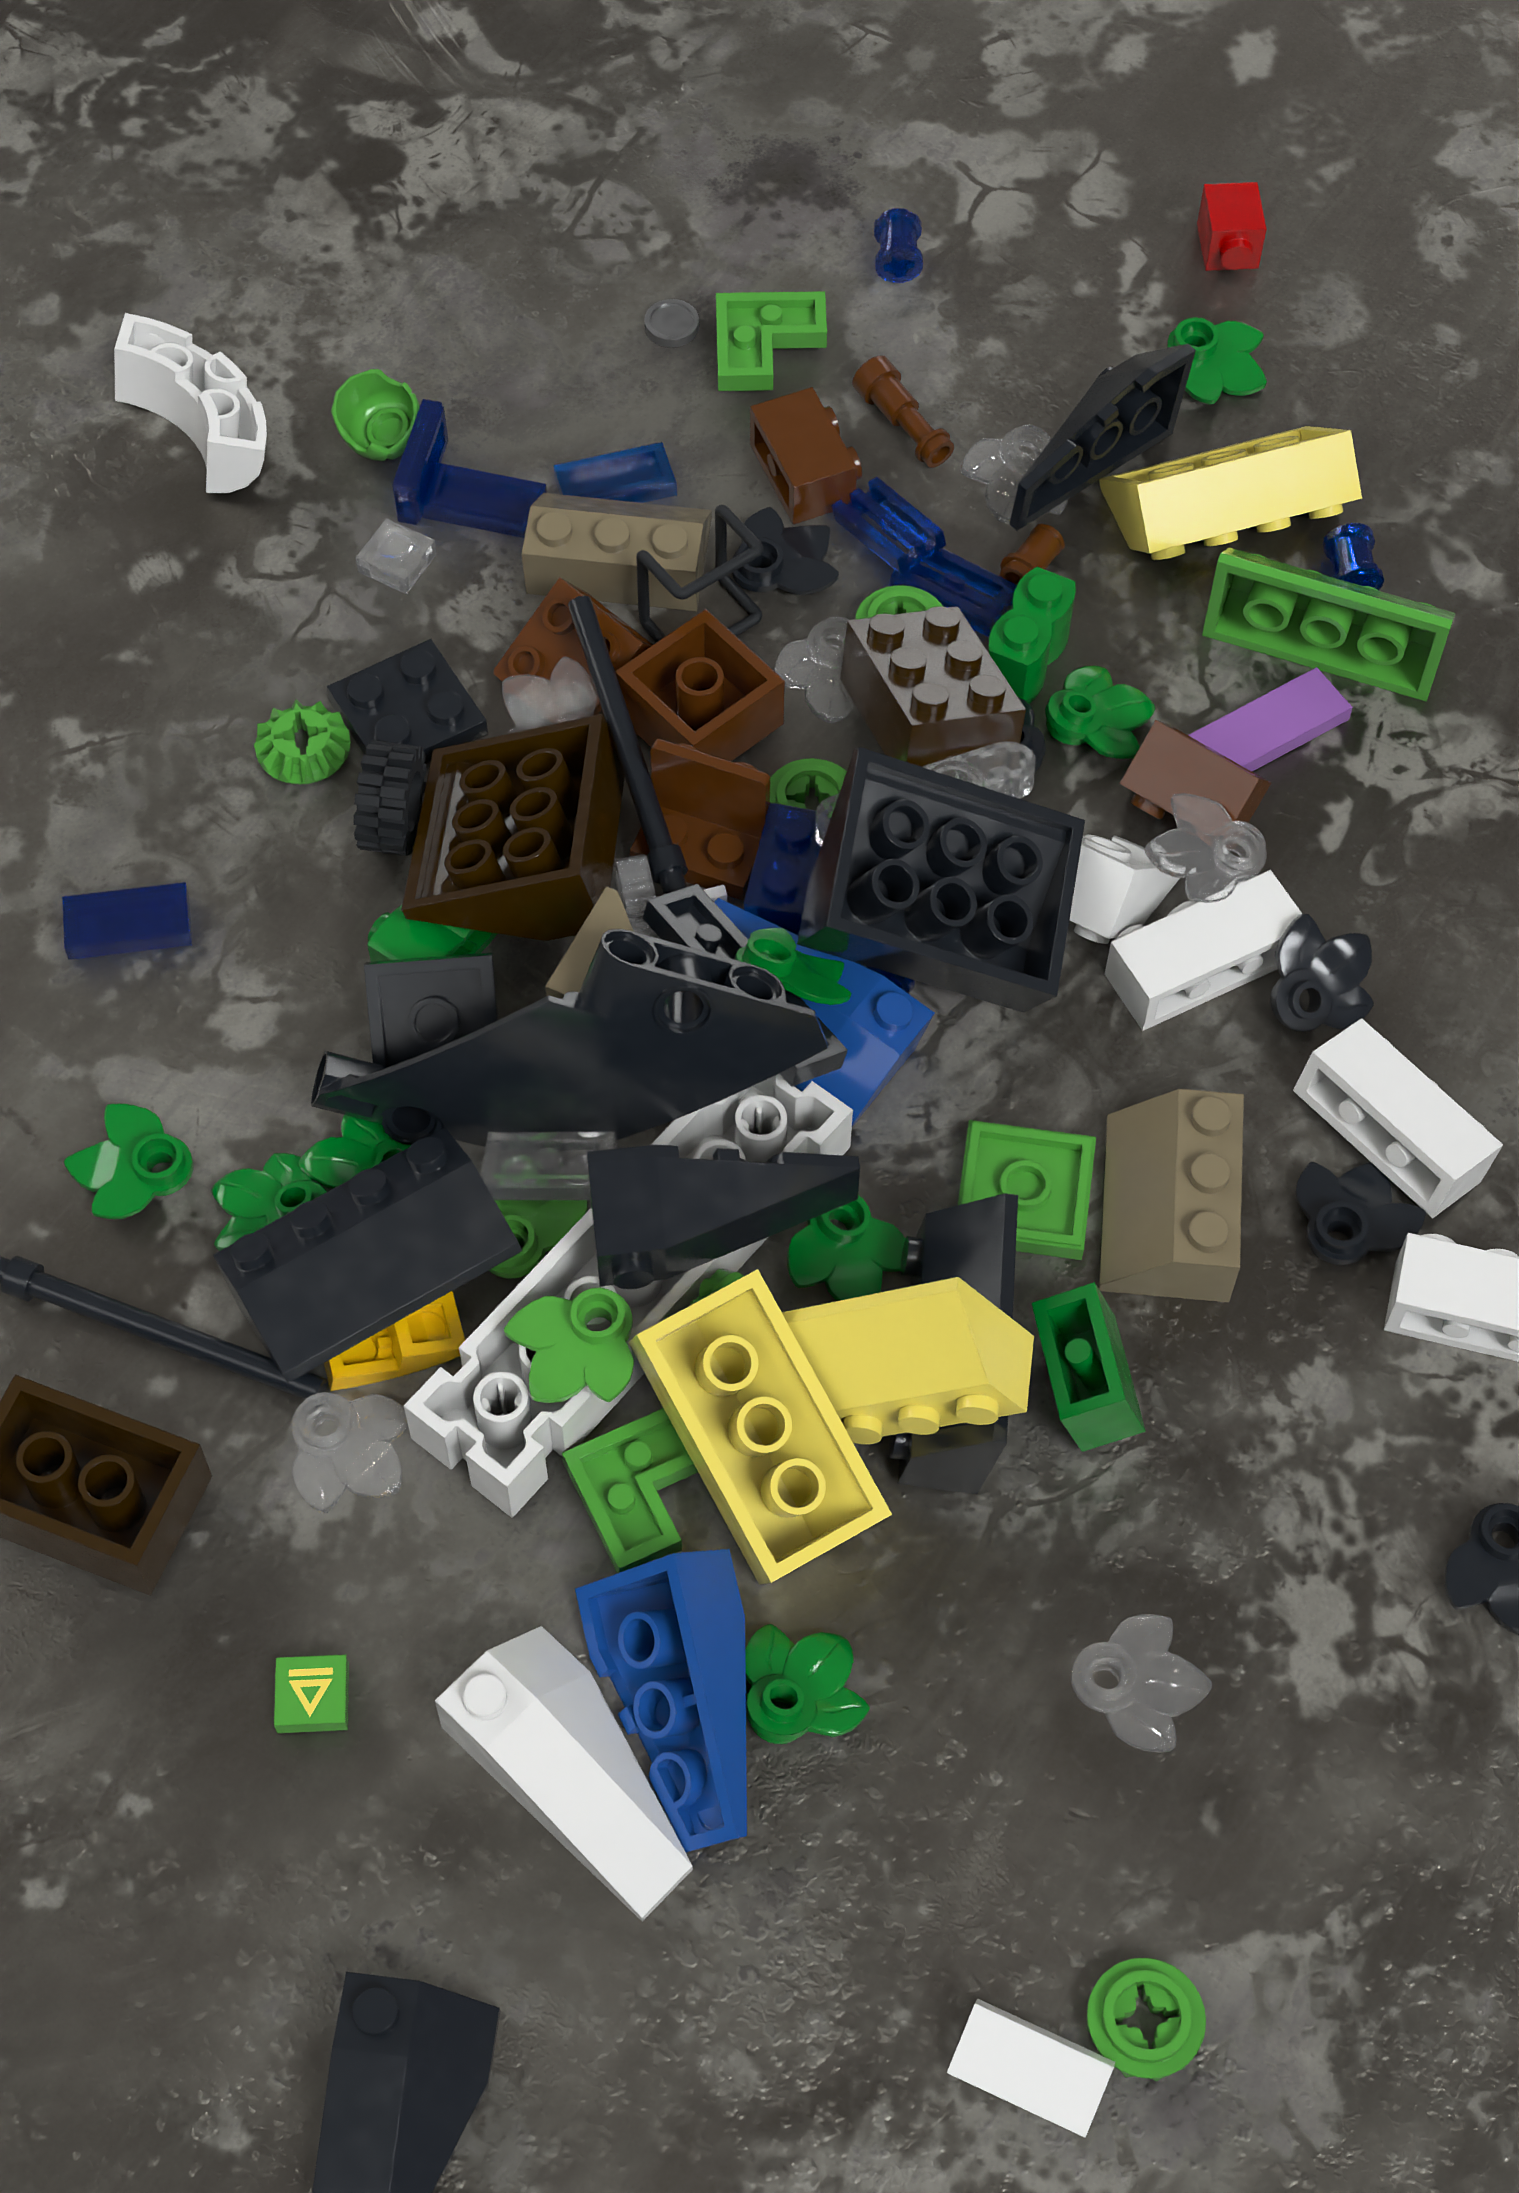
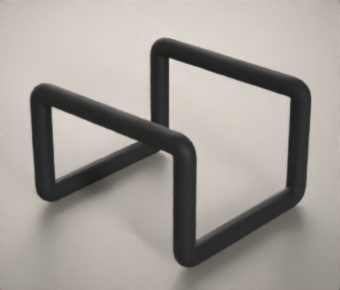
M719 505L715 509V569L681 588L649 552L641 550L637 553L639 621L656 642L666 637V635L650 618L648 570L672 596L680 600L687 599L719 581L750 614L727 628L735 636L761 621L762 611L728 574L759 557L763 552V544L726 505ZM727 524L750 547L727 561Z

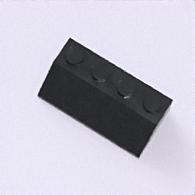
M443 1128L429 1137L417 1140L407 1149L376 1166L359 1172L352 1179L316 1199L299 1205L292 1212L254 1233L242 1236L232 1245L213 1254V1257L239 1309L287 1383L510 1259L522 1252L472 1160L449 1131Z
M1004 1193L926 1213L916 1237L907 1236L905 1239L901 1258V1275L911 1276L910 1286L959 1277L1013 1319L1018 1195ZM1008 1415L998 1417L995 1423L988 1425L960 1423L939 1427L936 1433L929 1435H918L908 1432L890 1435L889 1457L899 1459L898 1484L978 1494L1007 1444Z

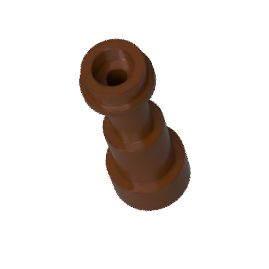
M880 355L869 359L855 373L852 380L854 389L867 404L876 405L893 426H901L917 444L915 456L919 461L925 462L930 468L943 464L954 451V444L950 440L949 433L942 428L934 430L918 412L919 403L900 382L901 373L886 356Z

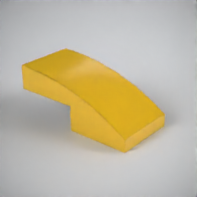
M453 1291L326 1361L324 1367L330 1391L353 1388L401 1377L459 1357V1347L465 1341Z

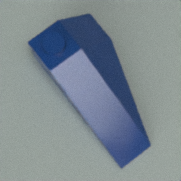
M720 898L714 901L747 939H749L752 932L759 929L781 928ZM787 930L796 943V950L807 955L842 961L844 963V969L838 984L851 992L849 1001L842 1004L828 1005L801 998L810 1009L815 1010L819 1019L848 1049L843 1065L840 1069L797 1084L794 1087L802 1092L812 1081L853 1109V1127L916 1049L935 1012L888 978L847 959L797 945L798 935Z
M730 1549L673 1553L575 1588L589 1657L600 1678L610 1677L625 1707L618 1713V1716L628 1735L638 1734L652 1762L649 1779L685 1852L699 1850L747 1836L745 1614Z

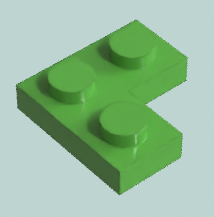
M825 291L716 293L718 391L773 390V349L827 348Z
M664 1408L562 1453L563 1464L617 1573L682 1551V1540L657 1491L694 1475L698 1471Z

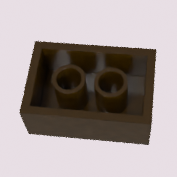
M938 606L926 611L895 615L877 614L871 618L847 621L840 680L885 755L951 777L1016 768L1026 709L958 606L949 608Z
M15 1374L0 1400V1538L151 1596L212 1478L201 1445Z

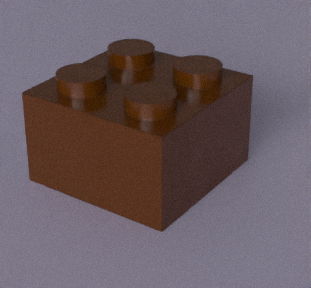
M707 609L615 671L635 732L651 747L656 739L674 744L684 743L697 748L702 753L731 762L784 724L785 681Z

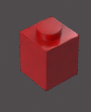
M1258 182L1204 184L1197 226L1205 271L1259 269L1267 229Z

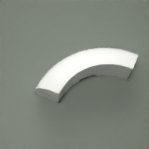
M125 313L114 348L115 401L128 403L154 412L178 426L190 437L201 452L206 464V493H230L247 487L260 474L267 441L266 419L261 401L256 402L247 388V377L222 352L212 355L193 344L192 334L154 319Z

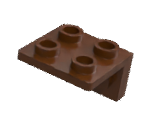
M560 577L494 668V675L554 724L598 715L602 709L568 608V603L578 596H589L591 598L615 671L653 646L650 641L589 593Z
M656 739L650 750L651 780L672 842L681 847L688 868V872L684 875L685 881L693 885L698 884L705 889L724 885L727 896L743 901L769 846L770 776L745 762H730L702 753L697 748L688 744H674ZM641 827L630 849V864L649 870L646 855L650 851Z

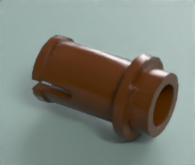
M1037 524L1015 553H1009L1002 559L999 578L1003 586L1014 594L1019 581L1030 570L1036 567L1046 570L1052 560L1064 549L1065 545L1062 535L1050 525Z

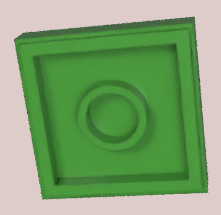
M969 1120L958 1205L1004 1193L1018 1195L1016 1251L1082 1260L1096 1137Z

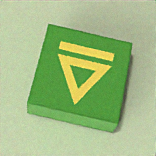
M346 1654L276 1658L274 1727L277 1733L348 1730L349 1661Z

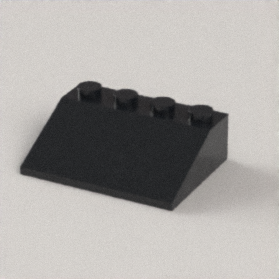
M858 747L853 752L808 883L797 945L1024 1013L1058 995L1085 820Z

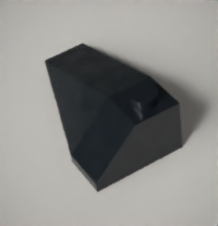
M1189 344L1140 353L1116 367L1111 366L1102 371L1018 483L1009 525L1016 531L1020 530L1173 434L1196 350Z
M646 1145L587 1151L599 1286L615 1285L621 1289H639L651 1284L653 1281L667 1280L858 1200L860 1178L858 1156L781 1152L772 1156L766 1163L748 1162L740 1158L739 1149L717 1148L713 1154V1160L679 1158L678 1146Z
M346 1972L332 2045L312 2193H433L441 2175L444 2176L455 2154L454 2149L474 2109L477 2110L489 2087L501 2012L500 2008L419 1980Z

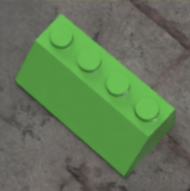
M1228 548L1221 552L1217 561L1202 636L1310 668L1317 667L1320 671L1427 702L1456 613L1437 608L1428 603L1416 602L1381 592L1369 586H1361L1329 577L1314 570H1305L1267 559L1259 554H1250Z

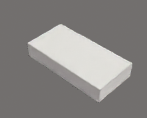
M977 1999L947 2073L1086 2138L1115 2062Z

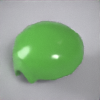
M370 369L350 376L335 392L331 409L337 430L347 446L362 457L381 462L387 459L394 460L408 452L420 437L424 418L416 395L412 393L409 385L406 382L401 383L389 378L379 369Z

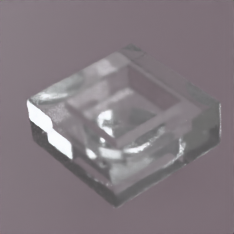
M386 518L356 556L358 572L407 594L437 555L435 540Z

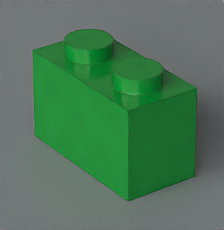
M1093 1282L1032 1302L1060 1421L1080 1450L1084 1452L1146 1432L1116 1317L1096 1283Z

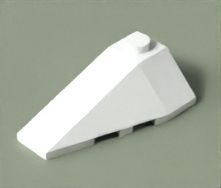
M960 776V777H954V778H957V779H961V780H964V781H967V782H970V783H973V784H976V785H979V786H982V787H985V788H988V789H991V790H994V791L1003 793V792H1001V791L995 790V789H993V788H990V787H988V786L982 785V784L977 783V782H975V781L966 779V778H964V777H962V776ZM1095 835L1083 836L1069 919L1076 923L1074 932L1088 940L1108 944L1110 939L1117 938V935L1133 925H1143L1181 878L1185 866L1115 835L1112 837V840Z
M542 1626L487 1650L435 1700L441 1727L642 1922L693 1870L686 1852L591 1672Z

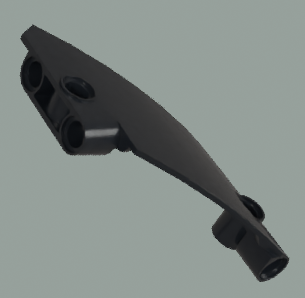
M611 929L602 935L580 992H567L564 994L563 999L548 995L475 1032L385 1069L379 1064L325 1051L314 1081L311 1106L382 1124L385 1133L392 1140L401 1144L412 1145L417 1140L429 1137L439 1130L446 1128L453 1138L458 1141L488 1148L553 1158L620 1140L712 1105L828 1049V1044L815 1010L787 1003L782 982L766 969L630 930Z

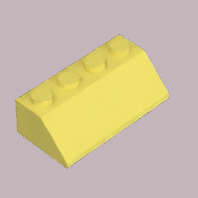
M1310 426L1143 467L1099 480L1101 491L1129 548L1150 553L1152 560L1180 556L1185 553L1184 544L1204 540V546L1230 543L1238 540V530L1256 526L1259 533L1284 529L1291 526L1290 517L1309 513L1310 519L1338 515L1343 512L1342 503L1362 499L1351 430Z
M758 1269L640 1332L628 1342L759 1585L774 1582L892 1515Z
M959 1277L782 1312L853 1443L875 1444L880 1442L883 1436L907 1432L929 1435L936 1433L939 1427L960 1423L988 1425L995 1423L998 1417L1027 1412L1034 1335Z

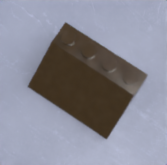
M603 714L433 750L401 908L406 919L542 941L576 936L606 886L611 887L625 780Z

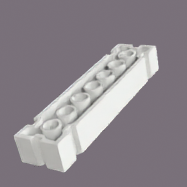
M779 1073L719 1102L675 1119L651 1145L678 1146L679 1158L713 1160V1154L717 1148L739 1149L740 1158L748 1162L766 1163L772 1156L781 1152L844 1155L851 1146L853 1109L813 1081L801 1092L796 1087H791ZM590 1208L459 1347L462 1368L452 1376L440 1367L404 1405L411 1439L450 1470L462 1458L466 1460L471 1486L513 1518L548 1480L545 1458L549 1453L554 1450L562 1456L563 1452L578 1446L644 1374L628 1342L640 1332L690 1306V1301L697 1299L699 1296L702 1281L705 1278H711L718 1269L737 1272L767 1238L667 1280L653 1281L651 1284L639 1289H621L615 1285L599 1286L592 1209ZM605 1288L623 1297L631 1309L633 1318L632 1332L626 1343L634 1359V1368L631 1380L626 1388L611 1402L599 1399L587 1386L577 1395L563 1402L544 1403L532 1400L529 1389V1373L532 1359L536 1352L513 1342L505 1336L504 1328L509 1320L523 1307L544 1296H555L573 1300L585 1290ZM594 1318L587 1324V1328L591 1331H603L610 1327L611 1322L605 1318Z

